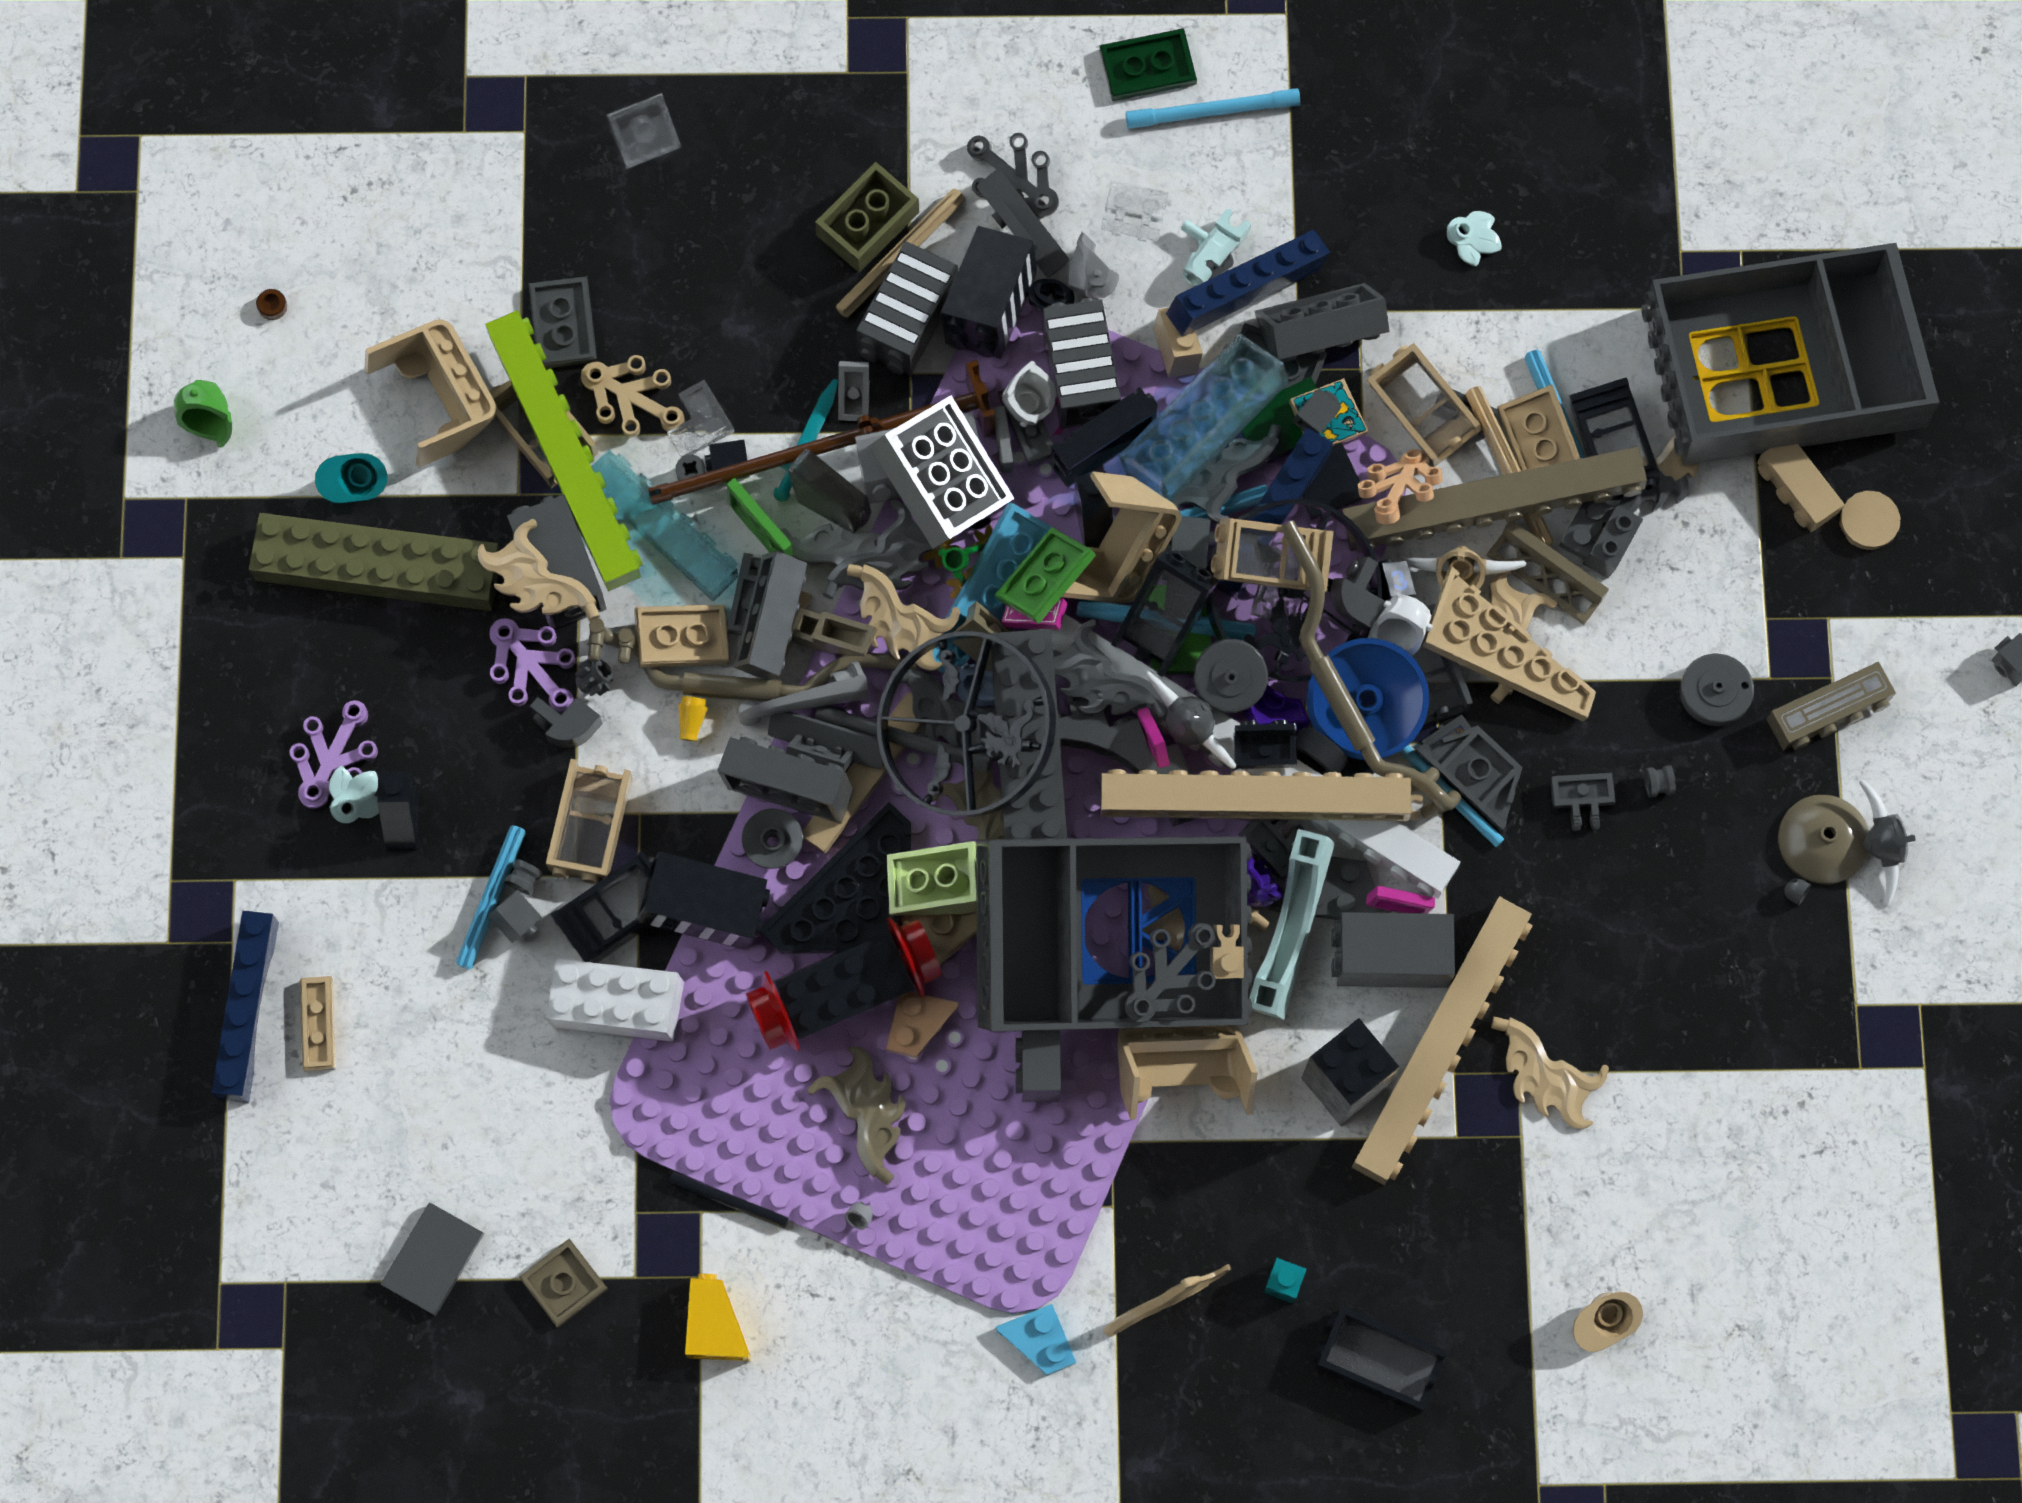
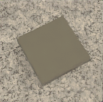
M570 1238L519 1276L557 1328L608 1290Z

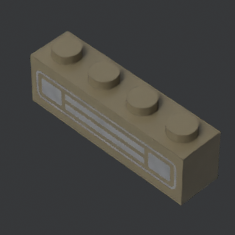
M1878 661L1773 710L1766 720L1783 751L1791 747L1794 750H1798L1811 742L1810 738L1818 734L1821 738L1834 733L1837 730L1836 726L1844 722L1847 725H1852L1863 719V714L1870 710L1877 713L1891 705L1889 701L1896 692Z

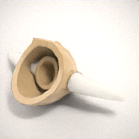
M1458 546L1456 549L1437 558L1399 557L1400 562L1407 561V564L1411 567L1436 573L1437 581L1441 588L1447 571L1452 566L1460 573L1458 576L1469 586L1473 584L1478 589L1483 585L1486 575L1508 572L1526 566L1525 561L1481 559L1479 555L1466 546Z

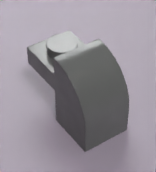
M1357 557L1347 568V579L1334 578L1331 585V600L1335 610L1344 619L1360 628H1372L1385 602L1365 590L1378 565V562L1370 557Z
M538 697L530 705L534 715L533 721L544 730L549 727L550 729L545 733L548 742L560 748H574L584 744L603 724L601 716L577 697L562 715Z

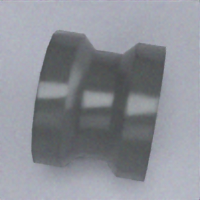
M687 454L677 461L676 474L678 481L706 473L705 464L699 456Z
M1665 765L1662 769L1655 770L1653 767L1645 769V786L1649 798L1657 797L1658 794L1662 793L1668 796L1675 794V776L1671 765Z
M516 859L513 864L514 870L512 874L507 875L504 882L521 893L532 895L534 891L533 885L536 880L541 878L543 872L525 861Z

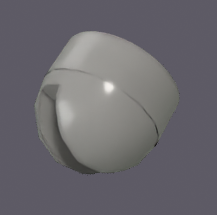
M855 1202L848 1209L845 1217L851 1226L863 1230L871 1222L873 1211L869 1204L865 1206L864 1202Z

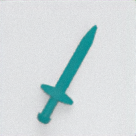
M837 379L832 380L819 397L797 445L816 440L834 403L838 385ZM807 459L780 466L786 472L779 487L774 489L773 495L776 500L785 502L791 497L789 492L797 476L806 479L815 478L816 472L805 464Z

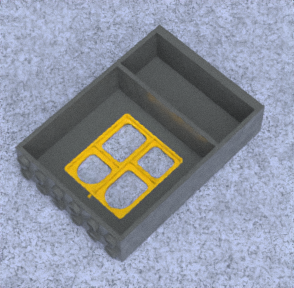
M1897 243L1652 280L1649 292H1646L1645 305L1641 306L1642 318L1644 323L1648 322L1649 325L1648 343L1650 349H1655L1657 357L1654 359L1655 372L1657 375H1661L1662 378L1661 396L1663 402H1668V425L1670 429L1675 431L1674 449L1676 455L1681 456L1683 466L1761 454L1770 448L1798 444L1800 447L1927 428L1939 405L1937 391ZM1781 328H1790L1793 331L1799 354L1797 359L1762 365H1753L1751 363L1744 337L1746 334ZM1729 337L1733 341L1738 361L1737 368L1713 371L1701 364L1698 350L1705 341ZM1802 372L1805 377L1810 401L1805 404L1785 407L1778 406L1775 401L1770 377L1776 374ZM1752 378L1758 382L1764 408L1760 411L1724 415L1717 412L1711 406L1709 394L1711 389L1718 384Z

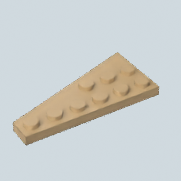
M1452 566L1447 571L1429 622L1433 625L1431 631H1426L1421 646L1578 720L1585 721L1589 716L1596 691L1569 668L1564 669L1552 658L1553 654L1545 647L1543 649L1530 639L1532 636L1500 607L1497 605L1492 606L1480 595L1481 591L1473 584L1469 586L1458 576L1460 573Z

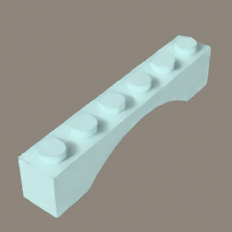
M1300 829L1297 831L1289 858L1287 884L1278 924L1267 955L1255 977L1249 997L1252 1002V1011L1282 1020L1285 1019L1335 842L1327 836Z

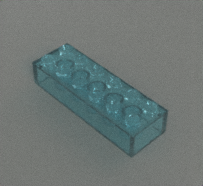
M1239 333L1119 455L1125 474L1134 477L1172 502L1289 383L1284 363Z

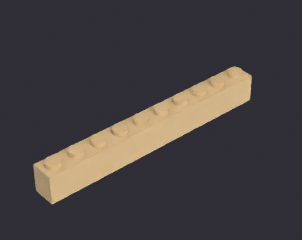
M1113 769L1109 770L1108 773H1102L1101 817L1409 821L1412 814L1411 778H1404L1403 774L1389 773L1385 777H1372L1371 773H1356L1354 777H1342V774L1337 772L1324 773L1323 776H1311L1308 772H1295L1292 776H1280L1279 772L1268 771L1263 772L1262 776L1249 775V772L1234 771L1231 772V775H1218L1217 771H1202L1200 775H1188V772L1184 770H1173L1169 774H1157V771L1141 770L1138 774H1126L1125 770Z
M1499 896L1352 1168L1384 1186L1389 1178L1395 1181L1403 1166L1402 1163L1398 1162L1403 1151L1408 1154L1410 1153L1418 1138L1413 1135L1417 1125L1419 1124L1424 1127L1432 1112L1431 1109L1427 1108L1431 1099L1435 1098L1438 1100L1447 1085L1442 1081L1447 1071L1453 1074L1461 1059L1456 1054L1461 1044L1466 1047L1468 1046L1476 1031L1470 1027L1475 1018L1482 1020L1490 1005L1485 1002L1489 992L1491 991L1496 994L1504 980V977L1499 975L1504 965L1510 968L1519 952L1513 949L1518 939L1525 941L1533 925L1527 922L1532 915L1531 913Z

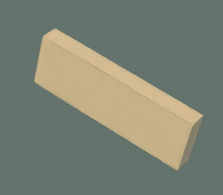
M332 976L300 978L303 1070L335 1069Z

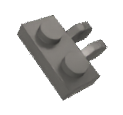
M1612 773L1552 776L1550 779L1553 809L1570 808L1572 830L1581 829L1582 821L1579 807H1589V824L1592 830L1599 829L1598 806L1615 804Z
M1252 819L1238 835L1246 837V843L1250 844L1251 850L1260 860H1265V865L1272 870V873L1278 879L1283 878L1289 870V858L1293 848L1291 844L1295 841L1298 829L1304 830L1301 824H1298L1283 836L1279 829L1289 820L1275 819L1271 823L1269 819Z

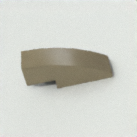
M800 608L791 628L793 632L792 640L797 645L847 656H866L877 632L876 627L825 611L819 614Z

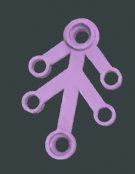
M497 620L491 626L489 633L492 643L497 646L495 665L490 669L492 680L497 684L505 683L508 680L509 672L506 665L510 649L517 657L514 687L509 691L511 703L515 706H522L527 702L526 684L529 671L550 696L549 704L551 708L562 715L574 701L572 693L565 688H559L539 664L559 665L564 669L571 668L575 664L573 651L567 648L561 649L559 652L526 650L520 641L540 642L543 646H552L557 639L555 630L549 626H544L540 630L520 629L513 620ZM502 629L510 630L509 635L506 637H501L499 632ZM549 632L553 635L552 638L547 641L543 640L542 635ZM565 654L571 656V660L567 663L560 661L561 657ZM499 669L505 671L504 676L501 678L494 676V673ZM516 692L524 694L520 700L513 699V695ZM560 695H564L567 698L562 704H558L555 701Z
M350 701L343 707L342 716L344 720L329 750L322 734L323 724L320 719L312 716L304 721V730L311 737L321 765L314 777L308 762L310 753L307 747L301 743L291 747L290 756L297 763L303 780L298 790V796L304 806L313 809L319 808L328 801L330 794L328 779L332 771H335L339 766L346 767L362 760L371 761L376 758L378 749L374 742L369 740L360 743L358 749L341 754L354 727L362 726L368 719V711L360 701ZM352 708L359 709V713L356 716H350L349 711ZM311 723L319 724L315 731L308 730V726ZM367 746L373 747V752L370 755L363 754V749ZM298 749L305 750V754L301 758L294 756ZM352 767L347 770L350 773V775L353 773H362V771L356 767ZM312 788L319 789L315 797L308 796V792Z

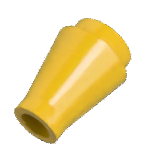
M682 696L681 703H678L679 739L697 742L700 728L708 710V707H705L706 699Z

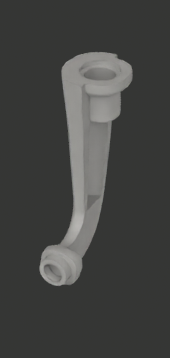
M858 661L851 662L846 670L831 673L829 684L760 704L752 700L746 701L737 708V715L741 724L752 726L759 723L762 717L777 713L866 700L868 696L866 676Z

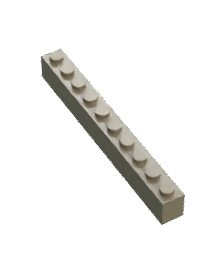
M1638 446L1434 489V498L1427 502L1416 500L1415 494L1402 496L1398 502L1400 519L1393 524L1383 525L1376 521L1374 508L1377 502L1344 508L1342 510L1343 514L1360 528L1374 550L1375 546L1378 545L1398 546L1403 544L1404 540L1412 538L1417 540L1430 539L1434 534L1446 531V534L1459 533L1464 530V527L1475 525L1476 528H1483L1492 525L1493 521L1505 519L1507 522L1521 519L1526 514L1545 515L1552 512L1554 508L1574 509L1581 506L1583 502L1592 500L1595 503L1609 501L1612 499V496L1623 494L1625 497L1640 494L1641 490H1645L1647 478ZM1345 527L1350 551L1357 550V552L1363 553L1356 539Z

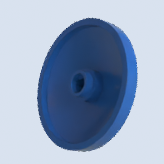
M1360 638L1347 641L1328 652L1326 655H1329L1376 739L1373 744L1381 758L1394 755L1407 747L1422 729L1429 708L1427 681L1416 660L1396 644L1376 638ZM1312 674L1307 690V708L1314 729L1335 743L1347 757L1365 760L1360 750L1355 751Z

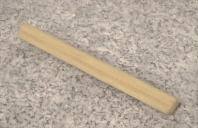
M952 189L836 305L839 313L844 317H850L881 286L904 242L907 241L920 247L965 201L964 195L959 190Z
M1476 386L1466 392L1467 400L1476 419L1481 424V429L1503 475L1521 471L1482 388ZM1535 513L1523 515L1530 533L1548 546H1551L1554 543V539L1543 516L1535 515Z

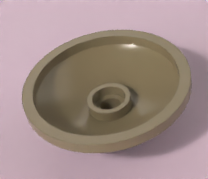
M1813 795L1795 803L1784 815L1778 831V844L1785 863L1799 877L1816 884H1836L1855 875L1865 863L1869 852L1863 847V843L1869 829L1861 813L1849 802L1831 795ZM1824 830H1830L1833 833V838H1826Z

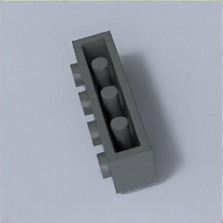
M780 551L762 555L734 668L761 679L780 676L785 667L786 661L784 656L787 645L792 638L793 632L791 628L794 617L799 610L800 604L798 600L801 589L806 582L805 572L808 563Z

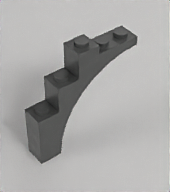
M1073 698V702L1069 703V716L1065 717V714H1058L1060 746L1093 751L1115 760L1135 774H1138L1141 770L1157 771V774H1169L1173 770H1184L1190 775L1179 743L1172 745L1171 742H1165L1170 765L1163 768L1157 766L1147 745L1138 718L1131 720L1129 717L1115 721L1112 727H1109L1104 711L1094 715L1084 714L1079 711L1080 706H1088L1089 704L1087 700L1082 698ZM1169 818L1173 827L1199 819Z

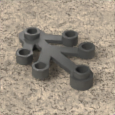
M1014 133L1009 140L1010 146L1014 150L1015 169L992 151L990 142L984 136H974L968 141L967 151L969 155L977 161L985 160L995 169H1000L1016 190H1021L1029 196L1023 198V200L1035 214L1045 217L1052 215L1057 210L1059 198L1057 193L1049 188L1048 166L1050 165V158L1046 152L1036 151L1031 158L1032 164L1037 168V187L1028 181L1026 157L1028 139L1024 134ZM1017 138L1024 139V143L1020 147L1014 146V141ZM977 142L983 143L982 150L974 151V145ZM1039 156H1045L1046 158L1045 163L1042 165L1036 164V159ZM977 178L972 183V190L979 197L984 196L977 191V184L984 180V178ZM1043 196L1049 198V202L1045 206L1039 205V200Z
M1206 923L1192 925L1188 931L1189 942L1168 966L1166 947L1171 941V936L1165 929H1155L1151 932L1150 942L1153 945L1155 980L1148 988H1146L1145 970L1150 966V958L1147 954L1141 952L1131 955L1129 965L1133 969L1134 992L1126 999L1125 1010L1132 1020L1146 1022L1154 1016L1155 1012L1178 1011L1187 1014L1194 1010L1195 1000L1190 995L1181 994L1176 999H1156L1164 989L1198 987L1203 990H1210L1214 987L1216 978L1209 971H1200L1192 975H1177L1200 948H1207L1213 944L1215 932L1210 925ZM1202 930H1205L1208 934V938L1204 942L1199 939V933ZM1160 932L1165 936L1162 944L1156 942V935ZM1138 956L1144 958V965L1140 968L1135 965V959ZM1205 974L1210 978L1207 986L1201 984V977ZM1187 998L1189 1006L1183 1010L1180 1002L1182 999ZM1143 1000L1146 1003V1009L1143 1012H1139L1137 1004Z

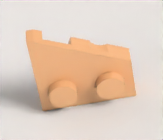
M914 992L900 995L886 1052L917 1058L926 1048L928 1042L942 1029V1026L949 1017L958 1010L959 1003L927 995L920 999L918 994Z

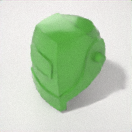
M195 380L193 383L181 388L174 398V413L177 424L185 431L216 441L218 447H223L229 441L232 434L231 413L228 411L226 398L216 383L205 380Z

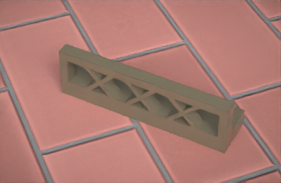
M1515 521L1508 522L1502 535L1486 555L1493 561H1534L1537 563L1541 570V575L1529 576L1524 572V567L1512 570L1511 574L1538 593L1548 595L1557 601V606L1583 625L1604 600L1609 588ZM1506 541L1516 549L1517 558L1505 559L1497 551ZM1559 579L1565 585L1566 593L1554 594L1549 590L1547 580ZM1583 596L1592 603L1585 614H1582L1573 607L1572 597Z

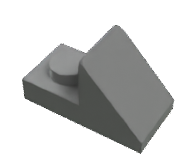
M839 361L838 420L857 421V418L860 416L868 415L869 362Z

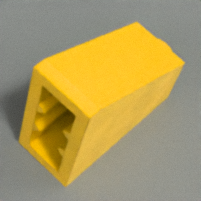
M706 1273L698 1274V1278H690L685 1346L686 1357L692 1359L750 1362L751 1355L723 1281L717 1280V1275Z

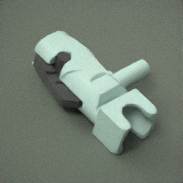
M1226 209L1216 221L1214 229L1208 234L1189 220H1186L1181 230L1199 241V248L1196 252L1191 253L1183 269V278L1195 287L1230 269L1234 264L1231 253L1236 247L1238 248L1249 234L1251 228L1249 221H1244L1238 227L1231 226L1230 217L1232 210Z

